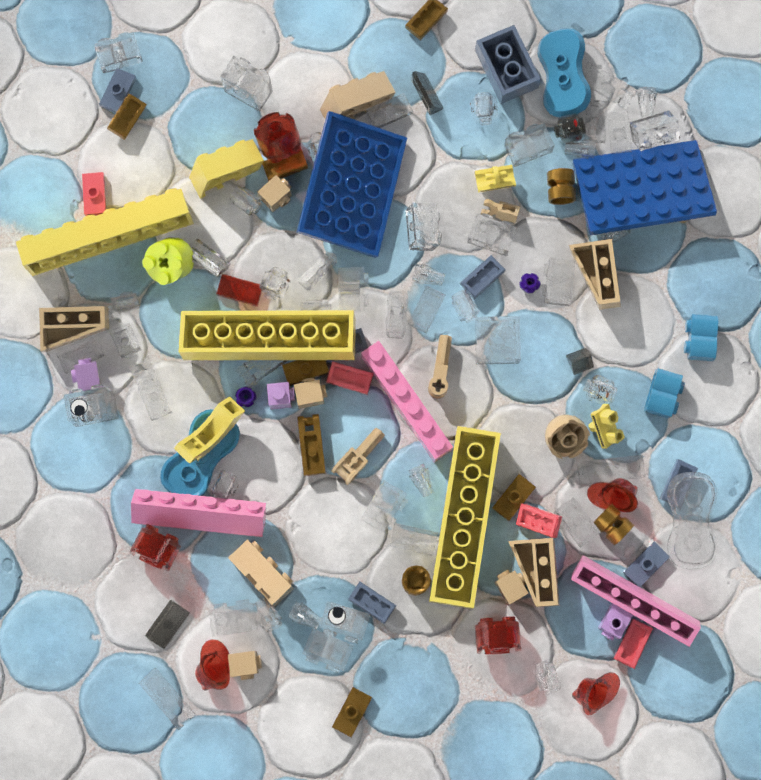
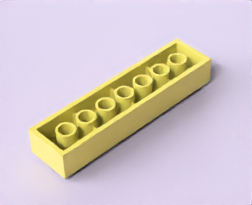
M172 188L159 196H147L144 201L137 203L135 201L128 202L119 209L110 208L97 216L88 215L78 222H66L60 228H48L35 236H23L21 240L16 241L22 265L32 276L187 227L194 223L182 189Z
M354 310L181 311L178 352L183 360H355L356 318Z
M457 426L429 602L469 609L474 608L501 433Z

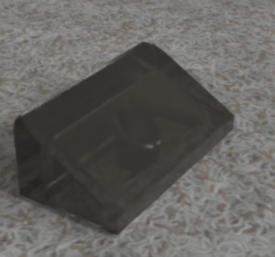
M417 71L412 72L411 81L428 113L432 115L443 110V106L426 74Z
M170 600L145 634V637L165 649L190 612L175 601Z

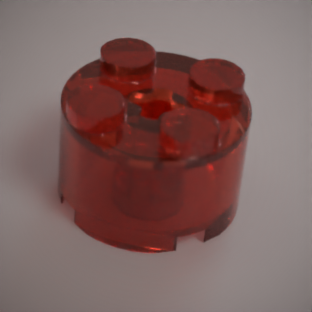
M279 112L269 113L263 116L257 122V128H254V135L261 153L264 157L270 159L272 163H278L301 151L299 131L294 118L288 113H285L286 115H280Z
M147 524L145 528L142 527L129 553L133 556L135 553L140 554L139 559L158 569H162L165 566V570L169 571L181 548L178 542L179 539L168 533L164 536L158 533L159 529Z
M514 616L503 617L502 621H493V618H482L475 625L477 654H481L482 650L485 651L486 655L510 653V648H515V652L522 650L519 622L516 621Z

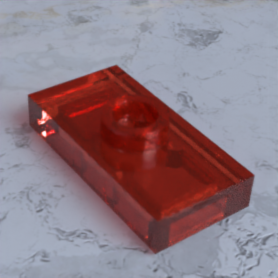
M222 274L216 295L258 307L264 286Z

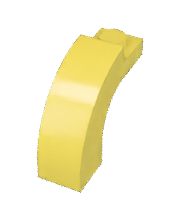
M229 396L215 407L211 415L196 431L177 443L174 449L188 463H192L196 459L199 461L229 433L245 410Z

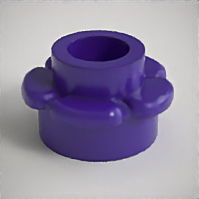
M534 273L522 275L519 283L520 288L526 293H534L535 290L540 288L539 277Z
M245 386L237 390L235 394L236 402L241 407H251L257 395L255 391H252L251 387Z

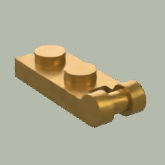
M313 414L312 417L306 418L304 416H297L304 476L326 474L319 414ZM305 426H314V431L305 430Z

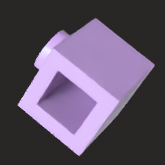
M91 358L78 360L79 364H75V369L71 370L73 383L77 382L78 390L85 391L101 388L96 361H91Z
M289 382L267 384L270 410L292 408L291 401H295L294 388H290Z
M614 604L610 605L598 627L602 630L601 635L612 641L614 638L621 639L633 615Z

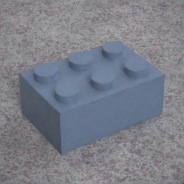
M515 25L476 40L475 52L500 104L539 88L541 78Z

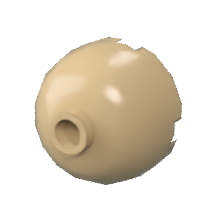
M564 414L552 419L547 425L545 442L551 453L557 458L563 459L562 457L567 456L574 458L581 454L588 446L589 442L587 440L590 432L582 420L576 416Z

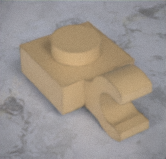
M490 199L484 200L483 205L488 206L490 210L482 209L481 215L483 217L496 215L495 218L503 222L516 223L520 206L503 201L495 203Z

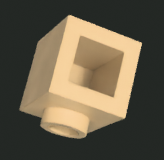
M277 175L257 191L261 201L272 212L276 211L280 206H286L292 196L290 184L284 178L280 179Z
M306 378L302 380V383L294 384L299 409L324 404L323 398L327 397L325 385H320V380Z
M507 569L497 575L499 580L495 582V585L507 605L528 594L524 586L526 582L521 573L517 574L515 570L510 573Z
M256 651L228 654L230 677L240 676L241 680L254 679V674H258L259 669L262 668L261 655H257Z

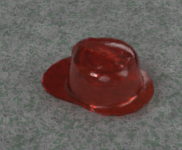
M624 478L614 479L610 483L596 482L590 485L587 490L588 499L599 508L606 509L613 504L619 511L629 513L633 512L638 505L636 498L638 487Z
M208 640L201 648L200 663L196 667L195 676L204 691L209 689H225L230 681L229 652L226 646L218 640Z
M609 672L598 679L585 678L572 693V697L583 706V711L586 715H593L614 699L620 687L619 676Z

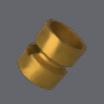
M558 168L547 172V185L551 187L548 189V202L550 204L565 205L576 201V191L572 186L575 184L574 170Z
M611 504L592 525L600 532H605L606 538L615 546L629 533L634 524L626 517H621V512Z
M411 566L403 573L402 587L410 595H421L430 586V574L422 566Z

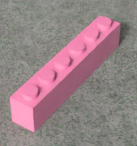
M377 341L361 352V358L370 371L374 373L375 378L435 463L451 452L453 446L380 341Z
M135 489L131 501V523L256 537H262L264 532L266 503L145 489Z
M584 555L572 573V581L689 647L701 629L699 620Z

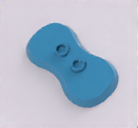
M565 28L552 31L543 36L538 45V58L546 73L543 103L548 113L555 117L577 115L588 107L591 100V89L582 71L585 41L583 36L575 29Z
M213 409L205 410L194 418L190 426L189 435L207 420ZM235 424L229 433L199 461L196 459L192 463H188L178 452L171 456L164 463L161 470L160 479L164 488L170 493L203 496L209 488L213 470L218 462L231 453L238 444L240 438L238 425Z

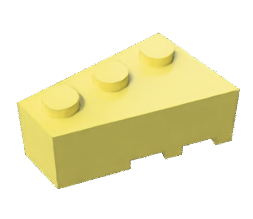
M253 139L248 141L240 140L234 146L228 148L224 146L217 149L214 153L199 155L196 158L189 178L201 199L206 196V191L217 187L218 190L223 188L222 183L231 179L237 181L260 170L264 160Z

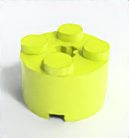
M165 238L152 244L147 249L142 265L149 276L159 284H171L191 272L194 262L192 263L193 251L189 244L181 238Z

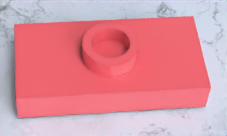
M104 173L82 174L84 215L96 216L103 214L106 210Z
M332 361L326 383L368 395L374 373Z
M524 503L520 506L516 525L551 538H557L562 516Z
M631 619L613 659L635 669L653 628L635 619Z

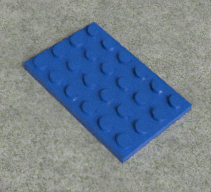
M329 111L326 115L296 233L377 258L387 224L407 137Z
M697 140L573 159L572 165L590 235L716 216L717 209Z

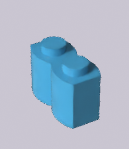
M692 314L690 320H686L685 332L688 333L689 339L688 341L685 340L684 353H687V359L713 362L717 354L718 316Z
M657 368L652 378L644 411L668 419L672 417V414L676 415L679 407V402H676L677 395L682 394L685 382L682 381L683 375Z

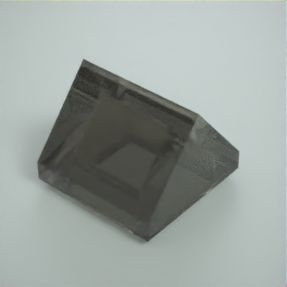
M586 348L566 355L573 375L594 368L592 355Z

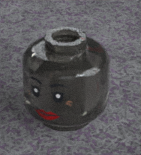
M577 114L559 117L557 125L554 126L556 138H560L564 144L581 140L583 134H586L583 117L579 118Z

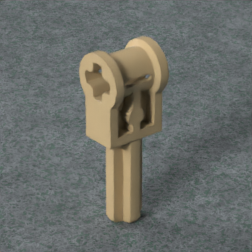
M440 335L434 375L428 387L429 394L436 399L444 397L448 389L446 376L452 337L448 335ZM440 383L442 388L440 392H437L436 388L432 386Z
M375 428L356 450L351 447L337 462L331 472L337 473L346 481L345 484L349 485L368 464L366 457L384 438V433L380 429Z

